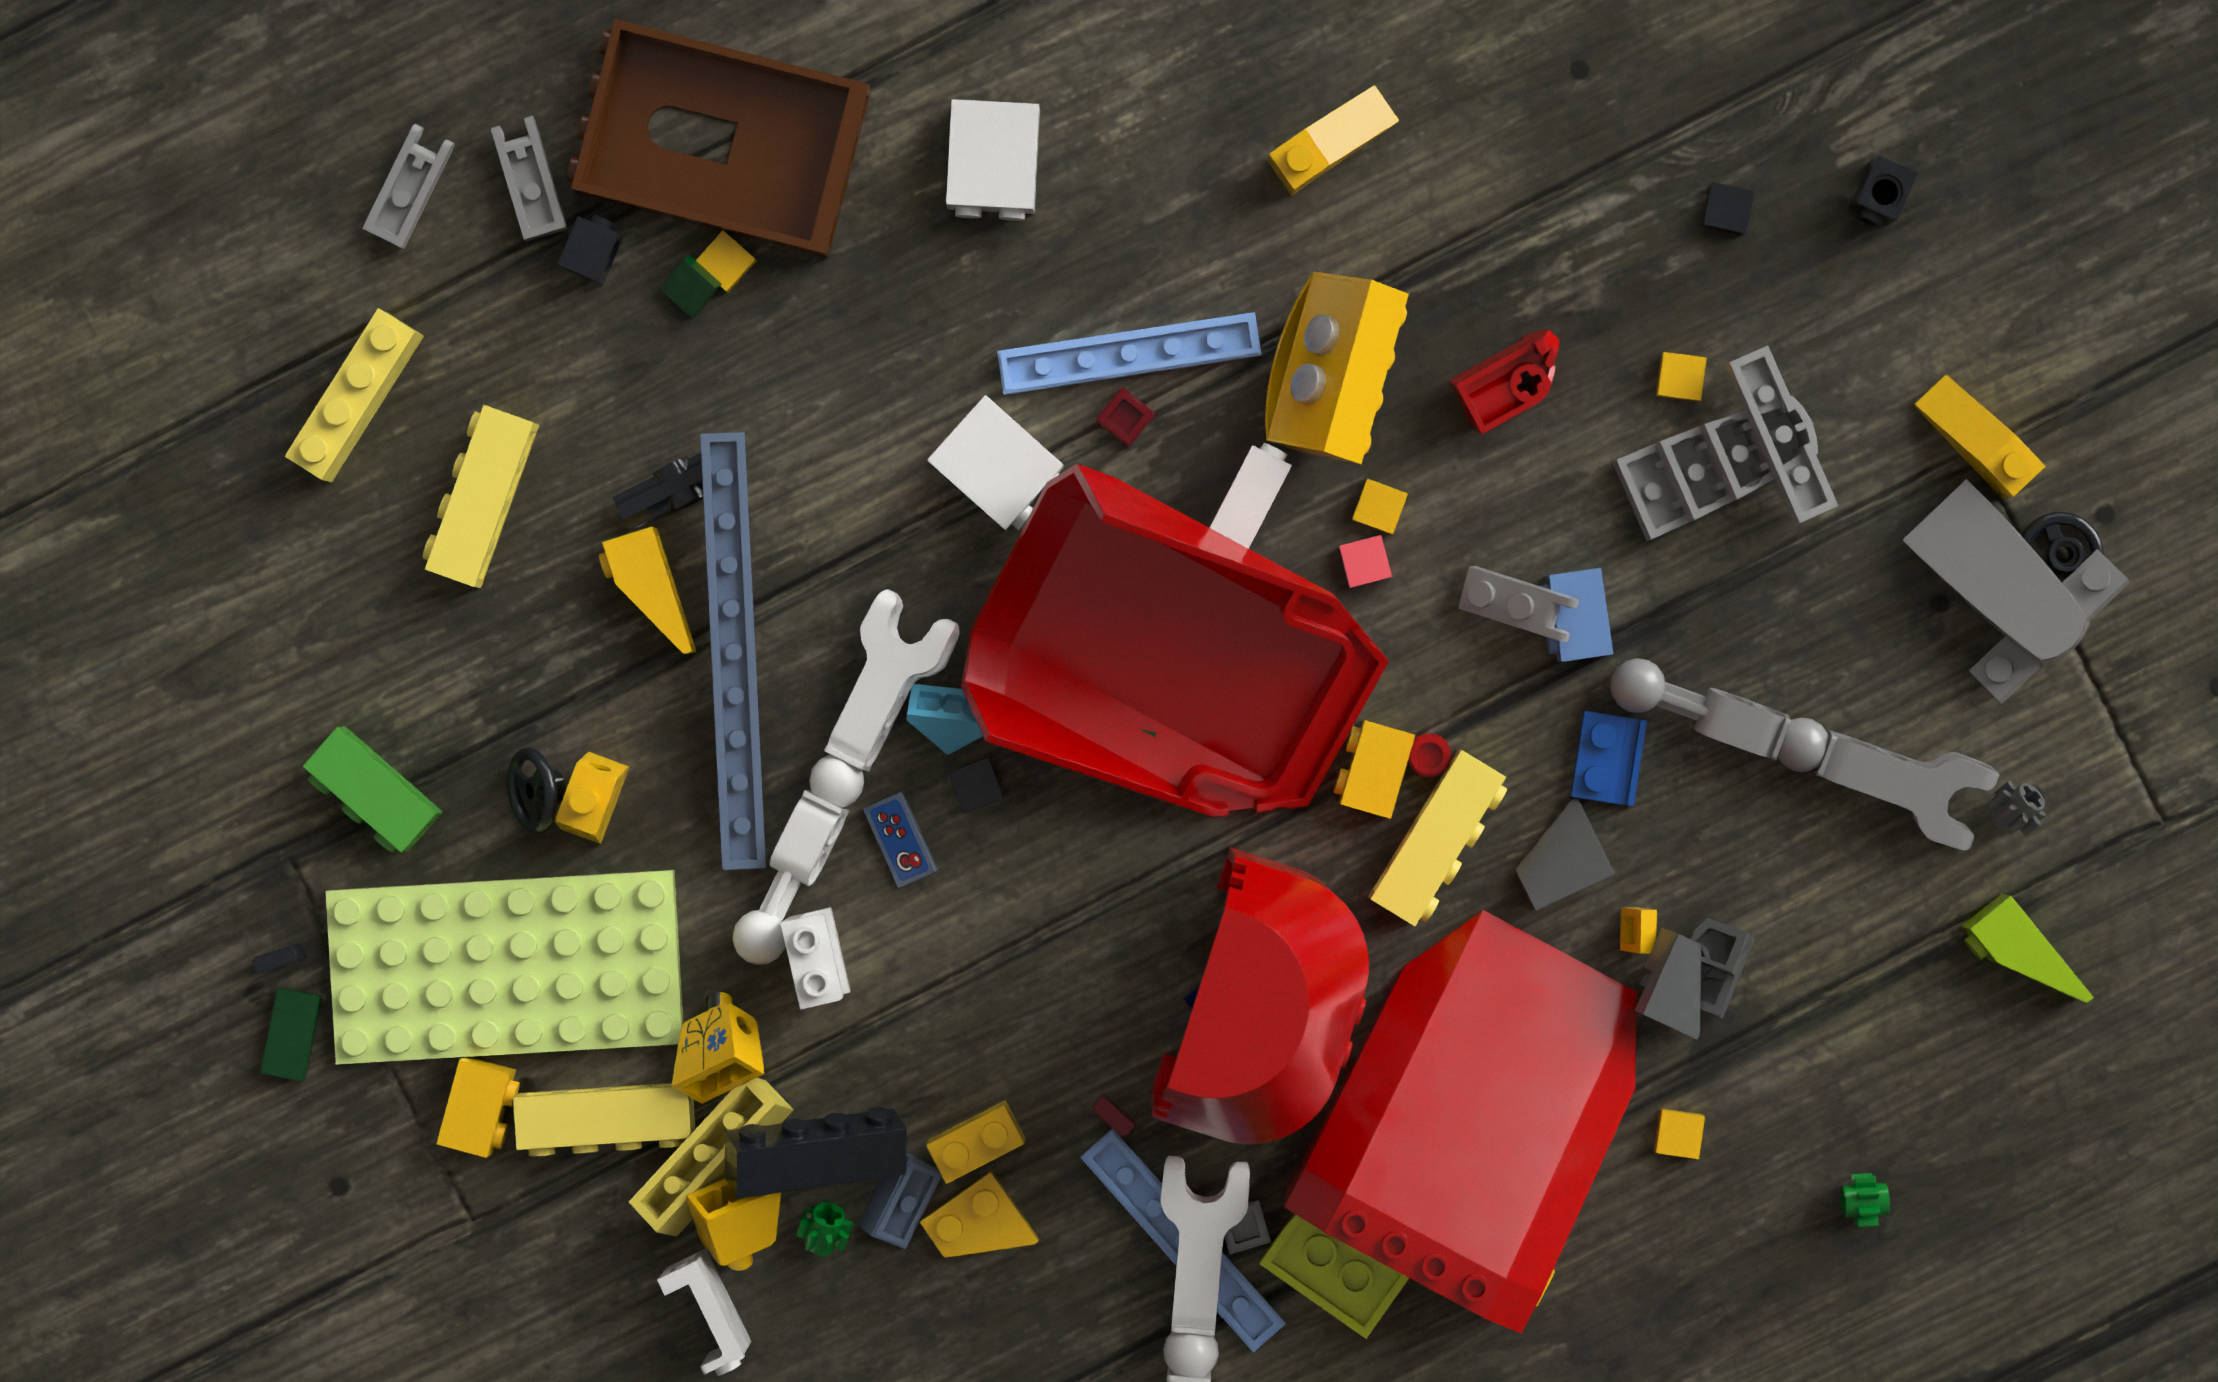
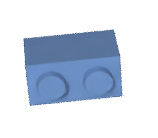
M1601 568L1544 576L1546 585H1540V587L1579 599L1576 609L1560 605L1555 628L1569 632L1570 636L1568 642L1546 637L1549 655L1556 654L1557 662L1614 654Z

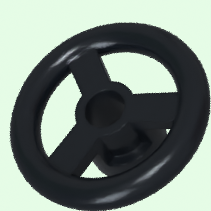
M2052 512L2042 515L2028 525L2022 534V537L2031 546L2035 537L2042 530H2045L2049 542L2045 563L2053 573L2055 571H2073L2091 556L2084 553L2083 546L2077 539L2062 537L2059 525L2071 526L2081 532L2089 544L2091 555L2097 549L2104 555L2103 544L2098 532L2087 520L2073 513ZM2060 547H2064L2068 552V559L2064 563L2060 562L2056 557V552Z
M525 747L514 754L507 775V789L511 808L516 819L525 830L534 834L543 833L552 825L556 815L557 804H561L566 792L563 776L558 770H552L546 758L534 748ZM527 760L531 761L537 768L532 777H527L521 772ZM521 791H523L524 797L528 802L530 815L525 808Z

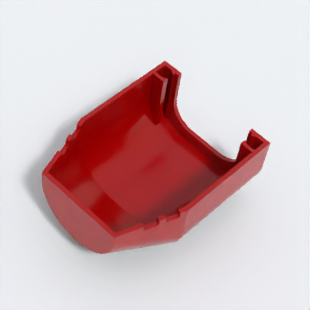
M1229 847L1216 886L1217 889L1227 892L1222 918L1177 1057L1166 1053L1162 1055L1150 1093L1152 1118L1217 1139L1240 1144H1260L1284 1138L1301 1129L1320 1112L1329 1099L1341 1067L1345 1068L1353 1044V1042H1350V1037L1354 1025H1359L1366 1005L1364 994L1368 982L1369 957L1364 934L1355 916L1346 904L1323 882L1295 867Z

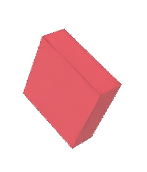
M1381 535L1338 546L1349 588L1392 577Z

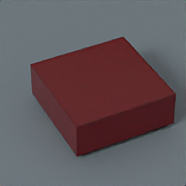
M1121 387L1096 418L1095 422L1129 448L1156 413L1124 387Z
M1102 1093L1093 1103V1111L1121 1137H1126L1136 1126L1135 1120L1105 1093Z

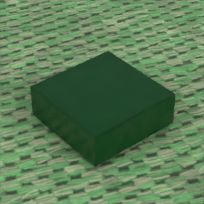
M689 255L681 261L660 290L691 318H694L702 311L722 284Z

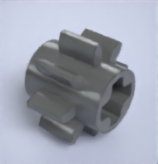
M2008 781L1994 792L1996 796L1990 801V804L1993 806L1990 814L1994 824L2001 831L2007 834H2014L2020 829L2026 837L2041 825L2040 820L2046 816L2042 811L2045 807V801L2041 793L2034 786L2022 783L2016 788L2011 781Z

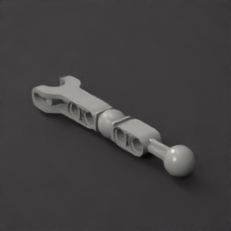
M1639 658L1627 660L1616 668L1611 677L1610 690L1612 698L1619 707L1628 712L1642 713L1650 711L1657 706L1696 720L1694 730L1707 737L1773 760L1778 758L1783 766L1792 771L1807 772L1813 770L1817 776L1911 810L1915 822L1928 839L1956 849H1970L1974 840V834L1966 824L1949 816L1947 812L1949 799L1955 791L1964 787L1980 788L1986 791L1991 790L1995 787L2000 776L1992 766L1958 752L1944 753L1931 761L1921 762L1829 729L1826 732L1824 727L1813 719L1801 717L1791 720L1785 713L1719 689L1709 688L1707 696H1703L1665 682L1662 671L1649 660Z

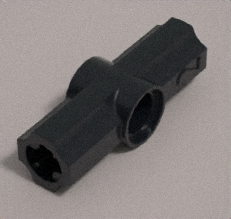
M701 453L691 458L687 456L673 461L655 471L653 477L612 497L623 521L630 531L654 521L657 517L669 511L675 513L704 498Z

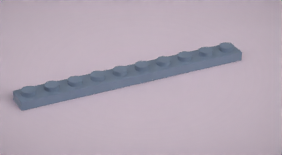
M745 432L702 433L700 437L722 870L766 868Z

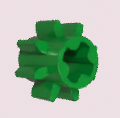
M1872 1173L1851 1174L1852 1185H1841L1840 1204L1843 1217L1853 1218L1854 1225H1857L1858 1228L1878 1227V1216H1888L1890 1212L1887 1184L1876 1183V1176L1872 1175Z
M822 1201L814 1209L807 1206L804 1208L796 1236L805 1238V1250L816 1255L828 1257L835 1249L842 1252L845 1250L853 1222L845 1220L844 1208L834 1203Z

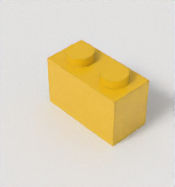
M1362 720L1360 728L1353 726L1345 750L1352 753L1348 770L1340 768L1333 793L1340 795L1338 803L1391 819L1415 735L1366 720Z
M463 1057L460 1059L436 1144L485 1158L492 1155L495 1148L502 1149L508 1131V1124L502 1123L506 1106H514L513 1097L518 1094L520 1082L513 1081L516 1069L473 1057Z
M1004 1100L930 1138L926 1146L945 1183L948 1184L1020 1147L1025 1142V1136L1008 1103Z

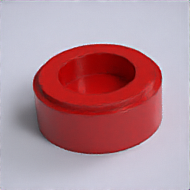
M1426 733L1417 736L1414 739L1408 759L1412 770L1425 777H1434L1443 773L1451 761L1449 744L1445 739L1436 734Z

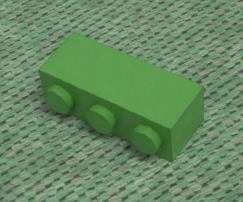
M346 726L337 727L303 765L311 773L308 780L315 788L325 795H328L330 792L334 793L344 802L340 807L342 811L358 824H361L363 821L367 822L377 831L373 835L375 840L392 853L396 849L401 853L410 851L443 813L442 810Z

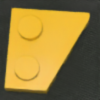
M992 1171L920 1220V1224L944 1258L1029 1246L1039 1241L1033 1229Z

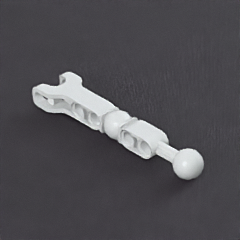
M889 589L877 595L860 627L861 641L867 652V661L824 750L829 754L820 759L812 768L810 776L811 791L804 790L771 856L770 866L778 870L760 909L743 915L734 927V947L739 956L749 963L756 965L769 964L776 960L784 951L786 945L780 923L783 921L800 884L803 883L810 886L820 874L850 811L844 807L855 802L862 793L864 785L863 770L870 771L913 684L920 678L933 676L943 670L960 634L959 625L950 619H941L932 625L922 641L913 644L905 643L900 639L897 630L899 617L903 609L902 600L897 593Z
M1168 1155L1165 1160L1160 1199L1161 1207L1167 1218L1176 1225L1179 1231L1171 1334L1167 1337L1163 1348L1164 1360L1169 1367L1167 1382H1211L1210 1371L1215 1367L1219 1356L1218 1343L1214 1335L1223 1239L1226 1232L1236 1226L1247 1213L1250 1177L1248 1162L1237 1161L1232 1163L1229 1167L1224 1189L1214 1196L1203 1197L1194 1194L1187 1186L1183 1158Z

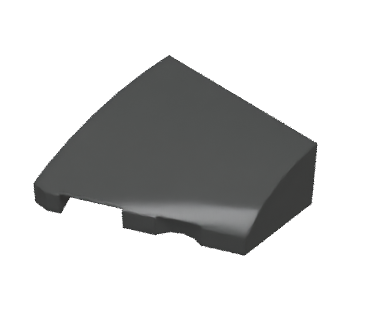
M1573 798L1567 802L1565 809L1540 836L1530 853L1525 855L1514 869L1531 908L1535 911L1615 874L1578 798Z
M1707 918L1693 931V936L1690 938L1701 945L1700 1011L1723 1019L1755 939L1748 932ZM1644 975L1639 985L1645 988L1650 975Z
M1661 928L1644 968L1651 970L1652 973L1635 1011L1698 1040L1700 1035L1701 945L1678 933Z

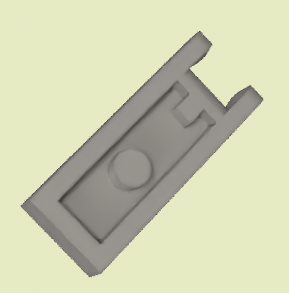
M534 116L524 118L525 127L529 135L505 142L504 132L500 125L491 128L525 241L568 229Z
M417 124L412 126L362 228L402 249H405L455 146V143L446 139L441 145L438 154L418 145L424 128Z
M1471 566L1467 572L1458 609L1551 639L1568 642L1570 633L1563 629L1555 628L1560 605L1576 609L1579 599L1487 569Z

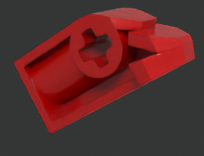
M1547 329L1529 333L1523 336L1522 340L1448 380L1475 431L1484 434L1538 404L1547 396L1554 377L1556 366L1553 364L1557 357L1560 343L1553 333ZM1523 372L1533 376L1528 381L1530 388L1527 391L1517 387L1522 382L1520 374Z

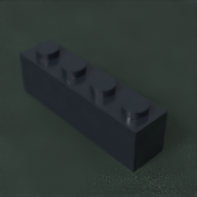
M875 1107L867 1112L848 1115L831 1113L825 1116V1118L811 1120L788 1119L781 1124L767 1126L745 1125L737 1130L725 1131V1179L737 1199L906 1175L907 1128L894 1108L887 1109L883 1107Z

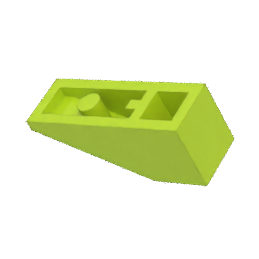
M2001 893L1961 926L1969 935L1964 939V942L1980 960L1987 957L1988 960L2076 1000L2088 1003L2094 998L2012 896Z

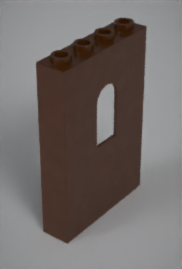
M614 19L612 30L605 29L600 44V54L605 55L601 72L594 71L589 87V96L594 97L590 114L584 113L580 122L578 138L583 139L580 155H573L570 161L567 180L572 182L571 189L576 194L829 258L871 94L869 84ZM663 107H676L737 123L727 165L657 146L653 143L648 133V124L651 116Z

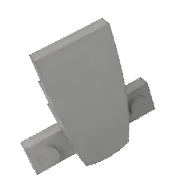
M1765 346L1725 364L1744 411L1703 424L1612 461L1646 541L1694 521L1745 496L1774 479L1794 525L1838 506L1816 456L1818 454V445L1813 423L1804 407L1793 396H1790L1769 346Z
M1967 479L1903 539V542L1942 581L1963 598L1974 611L2005 635L1997 645L1969 670L2001 704L2041 666L2046 667L2072 652L2083 639L2090 625L2089 621L2130 583L2129 579L2098 549L2061 583L2017 530Z

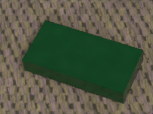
M284 987L277 988L261 1067L262 1074L302 1082L306 1080L323 995Z

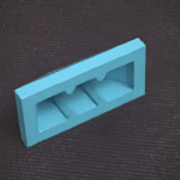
M913 684L907 711V721L947 755L983 736L962 689Z

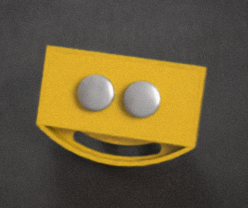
M1313 272L1293 305L1274 356L1266 399L1265 427L1267 441L1305 454L1362 464L1363 457L1371 446L1370 432L1375 414L1383 403L1382 388L1387 370L1391 368L1395 360L1394 345L1399 328L1406 320L1407 310L1405 306L1408 293L1371 279Z

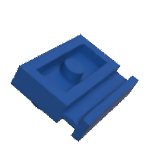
M1583 711L1570 796L1634 806L1647 720Z

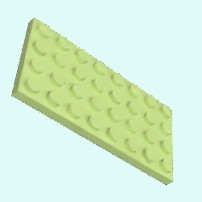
M674 870L325 891L336 1065L676 1045L679 1043L680 1031L684 1023Z

